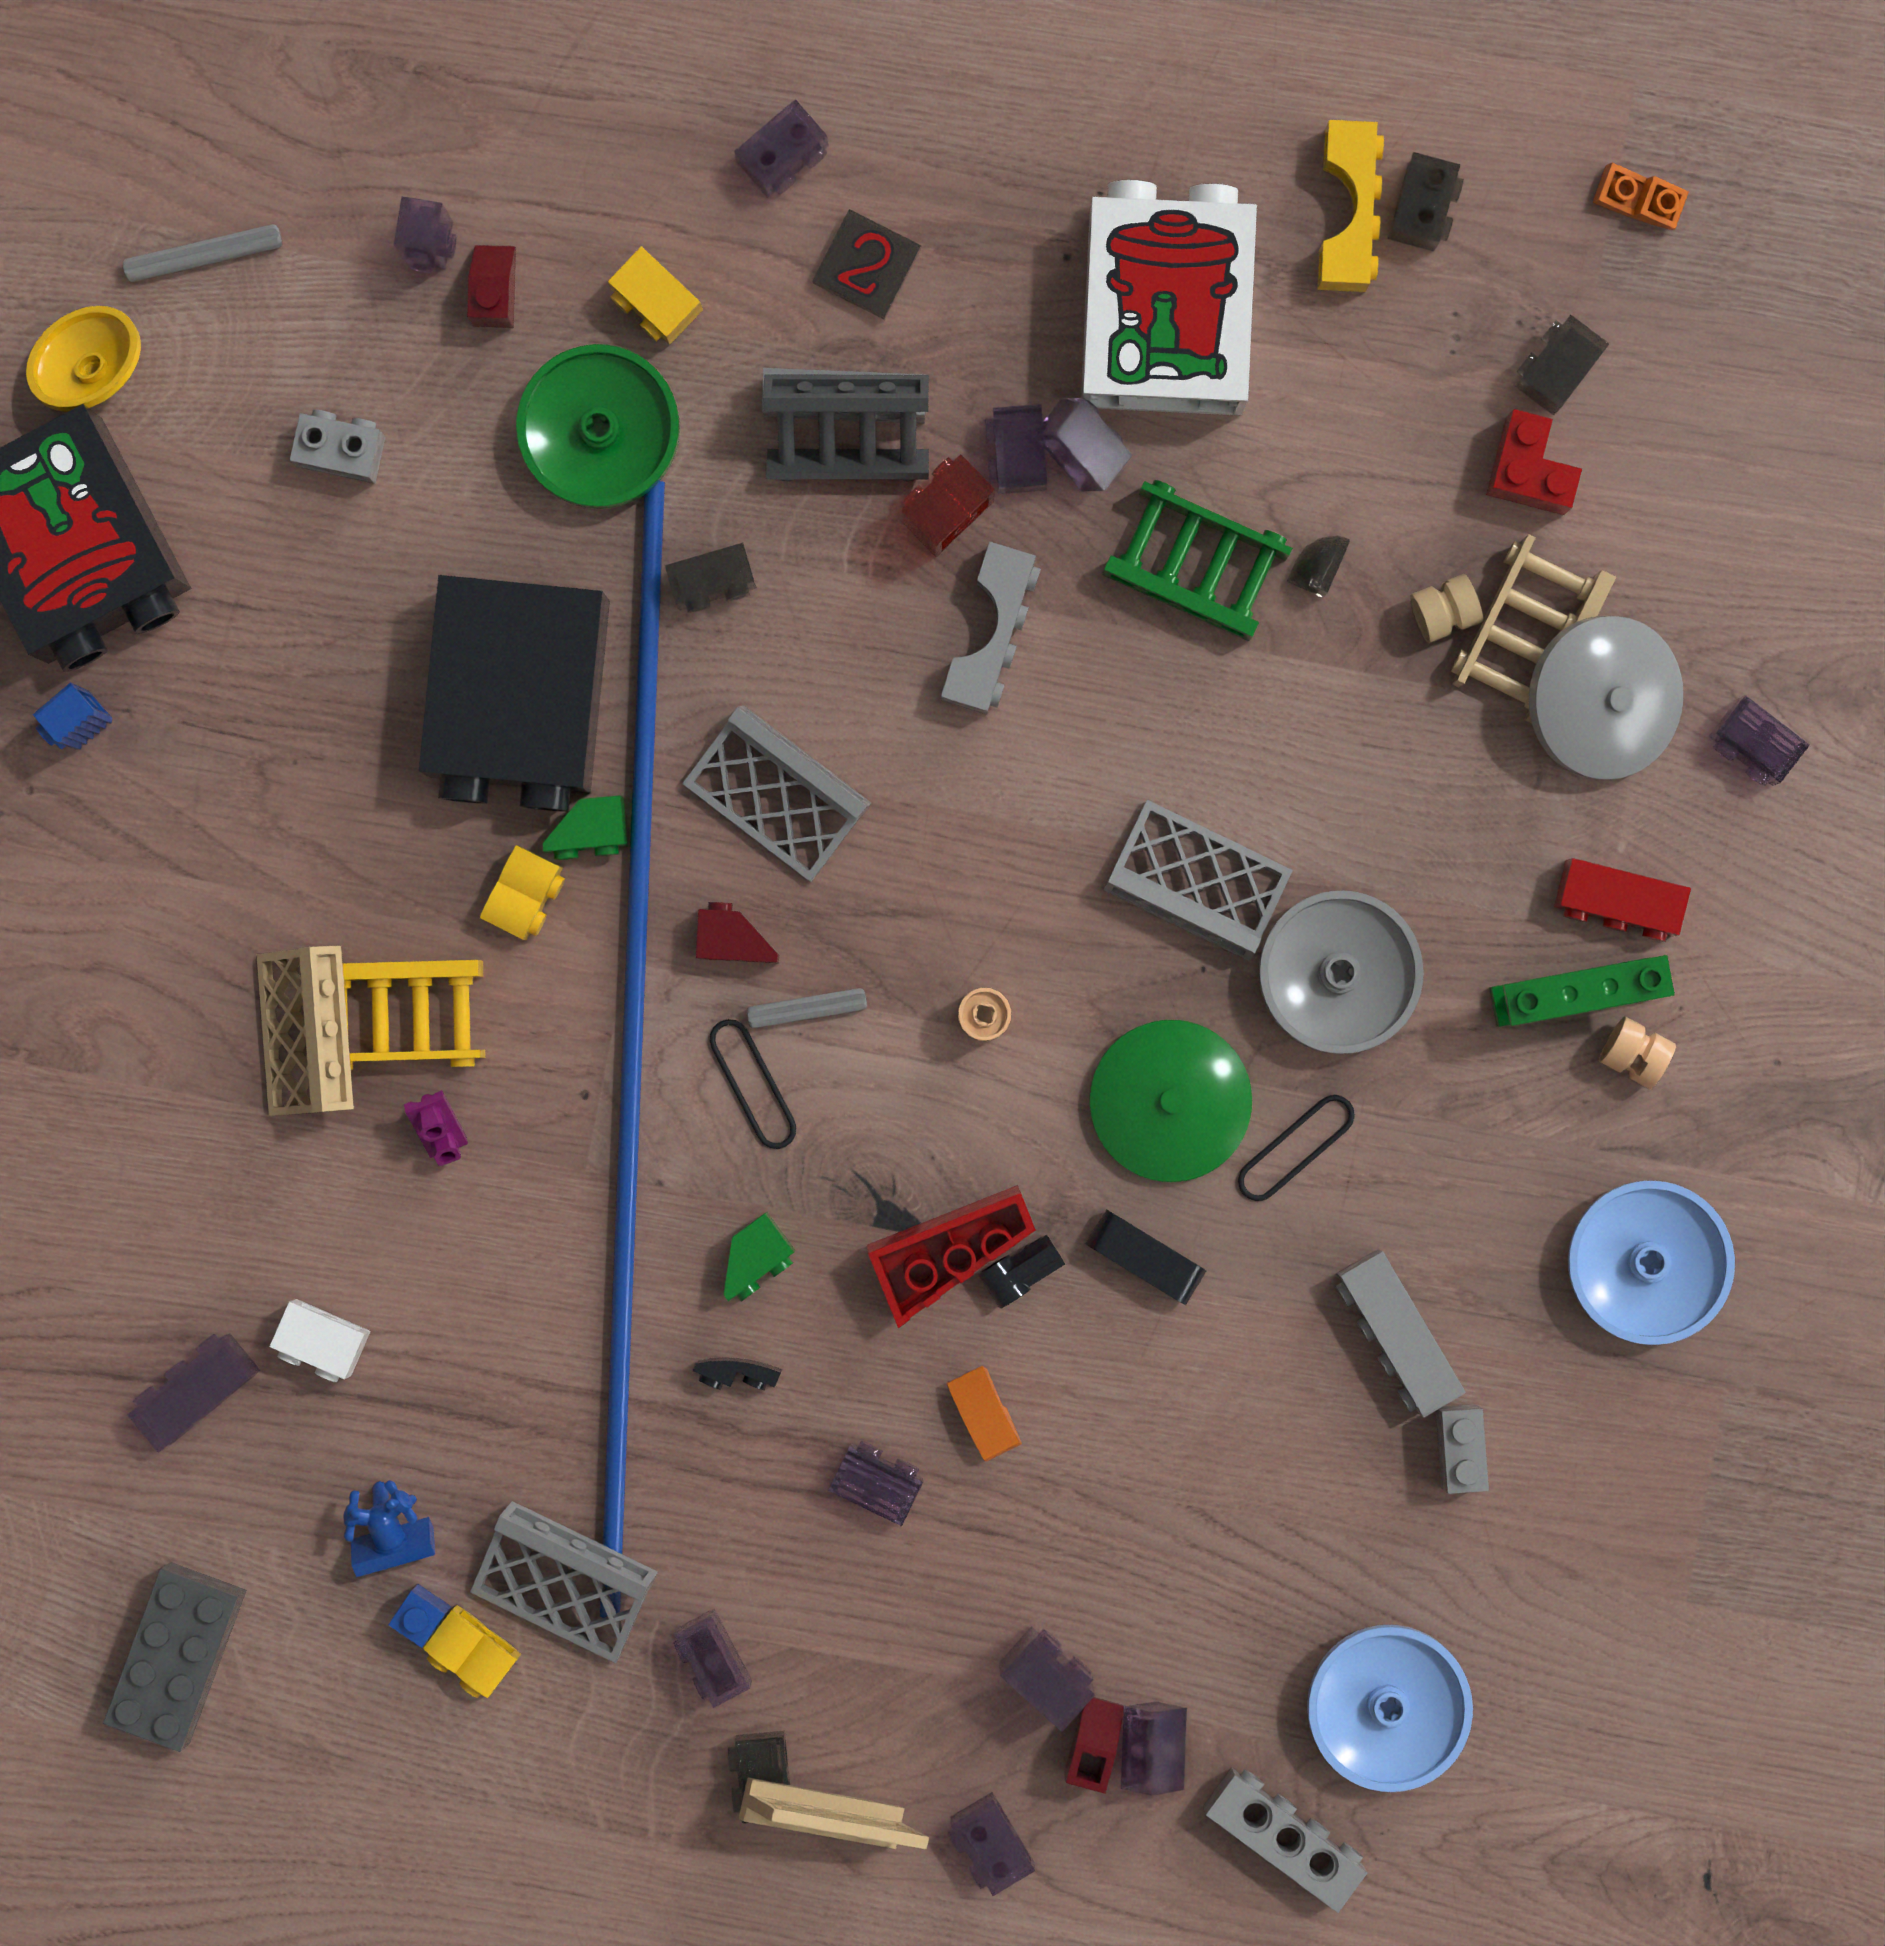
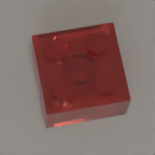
M961 454L954 461L950 457L946 458L932 472L934 478L925 489L920 485L917 486L902 501L905 505L902 510V523L935 557H938L994 503L995 489Z

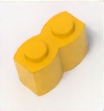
M516 845L483 908L480 918L522 940H527L530 934L537 936L547 917V914L542 912L547 899L555 900L564 884L565 878L560 876L563 868Z
M458 1605L450 1611L423 1647L429 1654L427 1660L432 1666L444 1673L448 1670L455 1673L461 1679L459 1685L476 1698L480 1695L488 1698L522 1655L506 1640L489 1630L481 1621Z

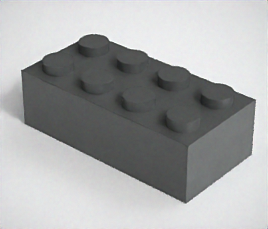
M173 1562L162 1567L103 1724L181 1752L188 1746L192 1740L247 1590Z

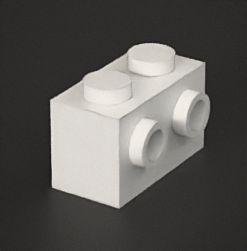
M295 1299L289 1301L269 1347L279 1351L277 1357L281 1360L300 1366L303 1361L317 1367L315 1374L337 1382L339 1377L345 1380L352 1375L371 1331Z

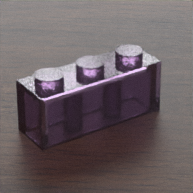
M231 1333L221 1338H218L216 1334L210 1336L196 1348L200 1355L192 1362L187 1364L184 1360L180 1361L164 1375L168 1381L157 1391L153 1386H150L133 1400L137 1407L128 1414V1417L158 1453L171 1446L261 1371Z

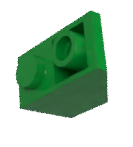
M618 795L579 799L543 842V852L547 854L554 853V860L579 858L578 851L594 850L595 856L618 855V847H628L624 798Z
M765 1212L732 1237L724 1288V1296L728 1301L737 1296L742 1302L760 1288L756 1281L767 1272H770L775 1277L793 1264L789 1256L796 1250L768 1212Z

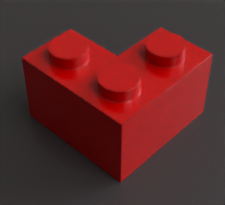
M1513 409L1505 419L1486 495L1560 515H1565L1572 509L1582 468L1543 458L1553 419Z

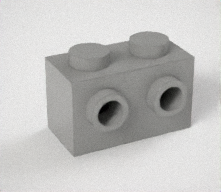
M315 409L312 415L299 414L290 461L296 467L376 484L386 438L379 429H376V423L360 418H352L351 424L336 421V414Z

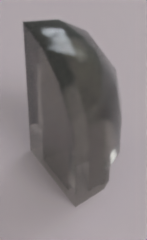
M1335 535L1319 538L1307 545L1296 559L1287 582L1324 598L1339 569L1350 539Z

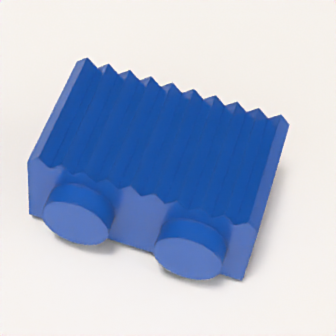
M71 682L33 714L40 723L35 727L37 732L49 745L53 746L56 744L60 749L68 746L81 750V744H87L88 739L94 738V733L100 734V728L106 729V723H112V717L89 690L83 689Z

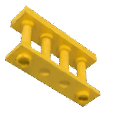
M482 960L342 963L347 1029V989L351 988V981L367 980V988H371L373 1053H349L351 1070H353V1061L450 1059L451 1067L475 1066V1058H486L485 1050H471L469 985H473V977H484ZM432 978H448L449 986H453L454 1050L430 1051L428 986H433ZM393 979H408V987H412L414 1051L389 1052L388 987H392Z

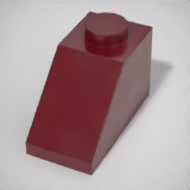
M475 245L468 276L467 317L473 327L514 328L515 246Z
M708 902V910L698 909L697 959L779 963L780 955L740 911H732L733 903Z

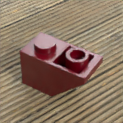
M1085 1695L1064 1772L1067 1784L1106 1794L1117 1753L1125 1705Z

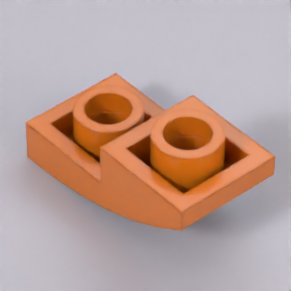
M1612 162L1605 166L1593 203L1654 226L1675 230L1689 191L1656 176L1646 178Z
M980 1366L947 1383L958 1411L984 1461L987 1462L1022 1444L1008 1409L1000 1401L987 1368Z

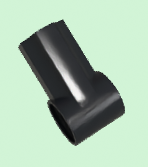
M1046 1234L1013 1256L1007 1255L993 1263L978 1275L1001 1309L1031 1290L1030 1286L1056 1271L1065 1263Z

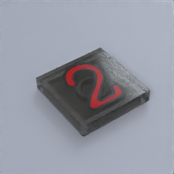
M849 209L813 279V284L885 320L921 250V245Z

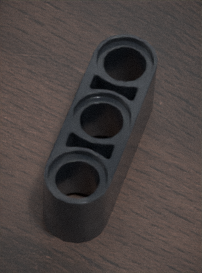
M1107 1209L1085 1243L1090 1248L1184 1305H1187L1207 1272L1204 1268Z

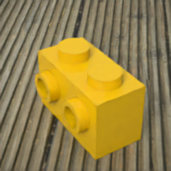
M642 246L608 280V284L614 292L610 296L611 300L626 314L633 310L642 318L643 321L639 324L640 327L656 342L662 337L670 345L703 311L701 302Z

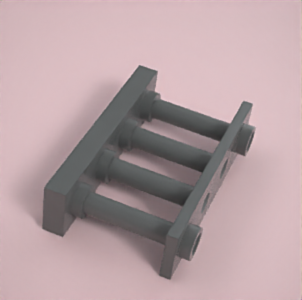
M765 374L764 412H777L778 449H767L766 479H779L782 481H792L795 479L929 480V449H916V412H928L929 375ZM793 412H818L819 449H795ZM834 412H859L860 449H835ZM875 412H900V449H876Z

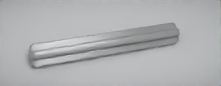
M271 224L127 258L123 261V269L126 278L130 282L140 281L280 248L282 246V237L279 228Z

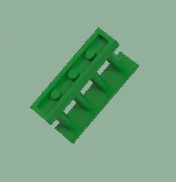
M1154 480L1152 484L1144 481L1139 495L1149 499L1126 553H1121L1119 558L1110 555L1102 575L1250 641L1259 624L1258 621L1252 619L1254 613L1251 612V608L1275 556L1286 561L1293 548L1285 545L1287 539L1275 532L1265 530L1263 534L1258 533L1174 495L1176 489L1162 481ZM1165 506L1185 515L1186 518L1162 571L1157 570L1156 575L1141 569L1143 563L1140 559ZM1201 523L1222 532L1223 535L1200 586L1194 587L1193 591L1178 586L1180 580L1176 577ZM1240 540L1260 549L1236 604H1231L1230 608H1227L1215 602L1216 596L1214 592L1235 545Z
M1667 955L1489 987L1497 1027L1520 1025L1675 996Z

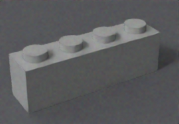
M1377 1249L1336 1273L1341 1281L1340 1284L1335 1286L1347 1307L1354 1304L1362 1317L1356 1321L1358 1327L1368 1342L1374 1339L1382 1351V1354L1378 1355L1377 1358L1389 1378L1393 1375L1397 1376L1403 1389L1398 1391V1394L1410 1413L1417 1410L1419 1415L1426 1417L1466 1393L1383 1251Z

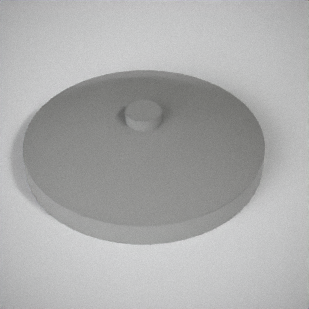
M1619 616L1590 617L1562 630L1542 652L1533 671L1529 689L1531 722L1544 750L1556 763L1566 770L1580 776L1596 779L1623 778L1649 766L1662 754L1673 738L1683 707L1681 672L1677 660L1667 643L1645 624Z
M1354 891L1323 892L1294 905L1282 915L1269 932L1262 948L1259 962L1261 993L1274 1021L1298 1043L1316 1051L1330 1054L1357 1053L1371 1049L1390 1039L1411 1017L1417 1006L1423 986L1422 955L1416 937L1409 925L1386 903L1375 897Z

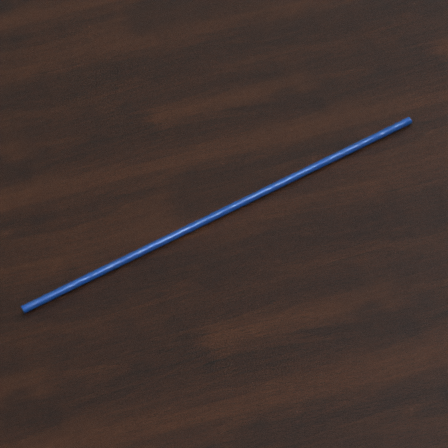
M660 481L644 495L602 1545L621 1554L623 1552L665 482ZM621 1592L609 1594L616 1613H619ZM600 1599V1617H607L608 1615Z

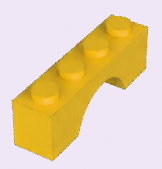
M1329 120L1325 128L1323 170L1337 177L1348 189L1353 203V217L1351 223L1343 232L1335 237L1324 240L1319 249L1317 290L1366 292L1370 285V280H1377L1378 256H1372V240L1379 239L1380 216L1373 214L1374 200L1381 199L1382 175H1375L1376 160H1382L1384 150V135H1377L1378 122Z

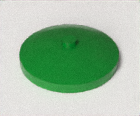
M592 344L575 347L556 355L533 375L522 394L518 406L516 431L522 457L531 473L545 489L570 504L585 508L604 509L630 503L648 493L660 482L670 468L678 448L680 418L677 404L669 385L653 365L638 354L627 349L612 345Z
M1154 1021L1128 1031L1118 1038L1104 1053L1096 1067L1091 1082L1089 1094L1090 1115L1100 1142L1107 1152L1124 1168L1139 1176L1155 1181H1187L1206 1175L1218 1168L1240 1145L1251 1118V1084L1245 1066L1238 1054L1215 1032L1188 1021Z

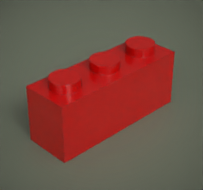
M1571 858L1565 860L1554 907L1563 909V917L1587 922L1588 916L1603 919V927L1627 932L1628 926L1642 929V937L1666 942L1667 936L1680 935L1691 888Z

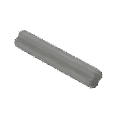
M858 988L750 1006L747 1009V1016L750 1027L758 1028L864 1010L867 1008V1000L864 989Z

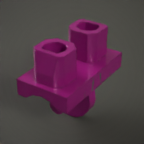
M442 1090L433 1095L425 1094L422 1096L421 1102H408L404 1104L405 1113L429 1157H434L438 1166L446 1165L461 1158L459 1147L468 1144L467 1136Z

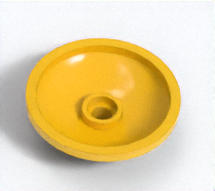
M90 306L66 314L43 332L30 352L26 367V377L30 390L42 404L57 411L69 412L82 404L91 408L103 403L115 395L131 377L138 363L141 351L139 332L125 313L108 306Z

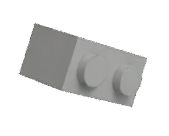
M1476 1404L1443 1406L1436 1410L1441 1488L1448 1494L1489 1491L1483 1409Z

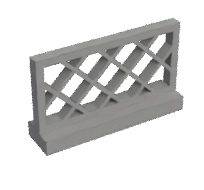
M744 705L739 706L729 717L728 723L682 784L812 882L872 803ZM732 732L746 742L748 758L726 761L724 742ZM753 747L764 756L754 757ZM718 752L720 762L710 763ZM771 760L778 766L780 782L758 785L755 762ZM749 763L752 786L730 789L727 765ZM721 767L724 790L709 792L696 782L705 768ZM785 772L796 780L786 781ZM802 784L810 790L812 807L790 810L787 786ZM781 787L784 811L762 814L759 790ZM753 791L756 815L740 816L733 811L731 794ZM725 795L726 804L715 796ZM817 796L828 805L818 806ZM835 809L848 819L839 832L822 834L819 811ZM813 812L816 835L794 838L791 815ZM785 816L788 839L771 840L765 835L763 818ZM757 819L758 829L750 824L748 820ZM833 838L824 850L823 839ZM817 840L819 858L812 868L809 869L797 860L795 843ZM789 844L790 853L779 845Z
M1147 800L1103 890L1249 961L1262 940L1261 937L1293 870ZM1149 813L1165 820L1170 835L1149 841L1144 827ZM1174 825L1184 830L1176 832ZM1140 834L1143 844L1134 846ZM1194 834L1202 839L1206 852L1186 859L1179 838ZM1172 840L1180 861L1159 868L1152 847ZM1210 842L1219 846L1220 848L1213 850ZM1146 849L1153 870L1137 874L1125 868L1124 865L1130 854ZM1229 851L1238 856L1243 870L1222 876L1215 856ZM1209 858L1216 879L1196 885L1189 864ZM1247 860L1256 864V866L1249 868ZM1182 867L1190 888L1174 892L1166 887L1162 873ZM1266 869L1280 876L1275 889L1259 894L1252 873ZM1156 876L1158 883L1147 878ZM1245 876L1253 897L1232 903L1225 882ZM1219 885L1226 906L1214 910L1203 906L1198 891ZM1192 893L1194 901L1185 897V895ZM1270 897L1266 908H1264L1262 899ZM1255 902L1261 917L1255 930L1240 924L1235 911L1236 908ZM1228 911L1231 919L1221 913Z
M512 1501L498 1518L494 1528V1536L470 1593L616 1663L621 1656L658 1571ZM504 1536L519 1543L523 1552L522 1556L509 1560L506 1559L501 1547ZM543 1556L554 1559L560 1573L543 1578L536 1559ZM495 1557L498 1561L497 1564H493ZM527 1562L535 1581L518 1586L510 1567ZM501 1570L509 1589L498 1592L484 1585L488 1574ZM579 1574L591 1577L596 1591L580 1595L572 1577ZM564 1580L571 1599L554 1603L547 1585ZM538 1588L545 1607L535 1610L527 1606L522 1596L523 1592ZM621 1592L635 1600L631 1609L616 1613L609 1594ZM600 1598L608 1616L591 1621L583 1603ZM575 1606L582 1624L575 1627L564 1624L558 1610ZM626 1619L622 1627L620 1620ZM611 1623L617 1636L614 1648L599 1641L594 1628Z

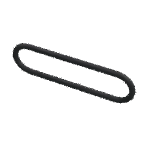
M726 1019L720 1021L713 1027L709 1042L746 1116L763 1145L772 1149L786 1147L793 1141L796 1135L795 1120L746 1027L737 1020ZM727 1025L735 1026L744 1035L790 1124V1134L783 1142L772 1143L767 1140L756 1122L715 1041L716 1034L722 1027Z
M1330 1095L1320 1100L1243 1167L1238 1177L1239 1189L1242 1194L1250 1200L1263 1201L1281 1189L1349 1130L1355 1118L1354 1108L1350 1101L1339 1095ZM1330 1101H1338L1346 1106L1349 1114L1346 1124L1263 1195H1254L1246 1189L1244 1184L1246 1173L1320 1108Z

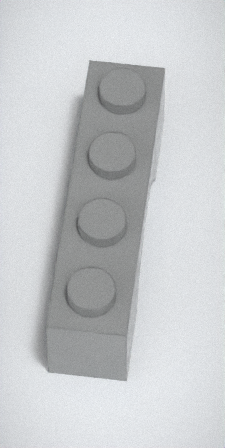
M989 541L977 579V586L990 597L995 606L997 628L992 639L984 648L972 655L952 659L942 691L941 701L986 715L990 706L998 708L1005 684L998 682L1002 667L1010 669L1017 647L1016 645L1009 644L1014 628L1018 630L1023 628L1029 607L1022 605L1026 590L1034 592L1041 568L1034 567L1035 555Z

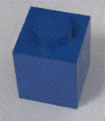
M417 1584L388 1625L423 1648L452 1606Z

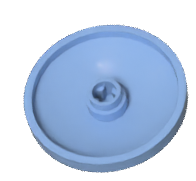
M1638 1181L1624 1184L1608 1191L1594 1201L1584 1212L1571 1237L1568 1252V1271L1572 1289L1578 1302L1597 1325L1614 1336L1630 1342L1661 1345L1680 1341L1695 1334L1709 1324L1719 1313L1732 1287L1735 1272V1255L1726 1225L1707 1201L1689 1189L1676 1184L1662 1181Z
M1377 1625L1358 1630L1346 1636L1323 1657L1310 1683L1307 1713L1314 1741L1326 1761L1340 1775L1370 1790L1401 1792L1421 1787L1435 1780L1456 1761L1467 1742L1471 1730L1473 1703L1470 1686L1461 1666L1441 1643L1431 1636L1410 1627Z

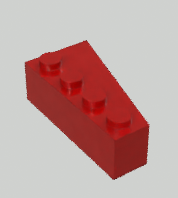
M1016 1185L867 1244V1250L897 1327L900 1328L912 1316L925 1307L928 1308L939 1300L943 1294L957 1284L966 1281L974 1275V1272L988 1262L998 1258L1036 1231L1019 1186Z

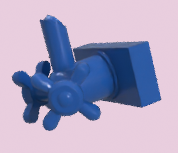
M391 1480L386 1483L379 1481L372 1488L373 1507L367 1510L358 1508L359 1491L354 1490L350 1493L349 1505L346 1506L343 1514L344 1525L346 1526L344 1538L346 1541L351 1542V1566L356 1577L435 1555L434 1527L430 1518L426 1517L417 1520L416 1513L411 1509L417 1501L415 1495H408L405 1491L398 1490L395 1482ZM403 1513L409 1523L401 1525L397 1516ZM355 1525L367 1526L370 1534L353 1538Z

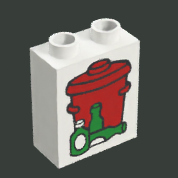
M1121 180L1109 183L1108 197H1092L1089 215L1080 408L1242 415L1248 402L1257 204H1238V189L1222 184L1192 186L1189 189V201L1156 200L1157 186L1150 182Z

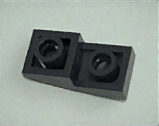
M729 1357L698 1360L693 1369L694 1372L701 1374L699 1377L700 1382L721 1390L723 1384L731 1387L738 1372L745 1375L742 1380L744 1383L764 1391L767 1385L775 1388L783 1370L755 1360Z

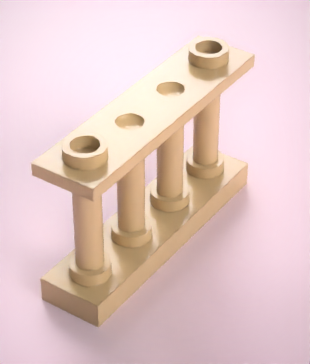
M1529 534L1522 539L1521 543L1516 541L1512 543L1503 562L1510 566L1468 652L1461 650L1451 668V672L1456 674L1452 685L1459 688L1465 684L1468 676L1523 702V707L1528 710L1530 687L1476 661L1486 640L1536 664L1544 649L1494 625L1503 604L1505 603L1560 630V633L1568 626L1580 620L1598 616L1616 579V576L1603 570L1594 575L1593 579L1588 576L1586 579H1583L1530 553L1529 551L1536 537ZM1521 567L1576 593V598L1582 601L1576 614L1569 613L1565 615L1511 589ZM1528 711L1524 720L1532 723L1530 711Z

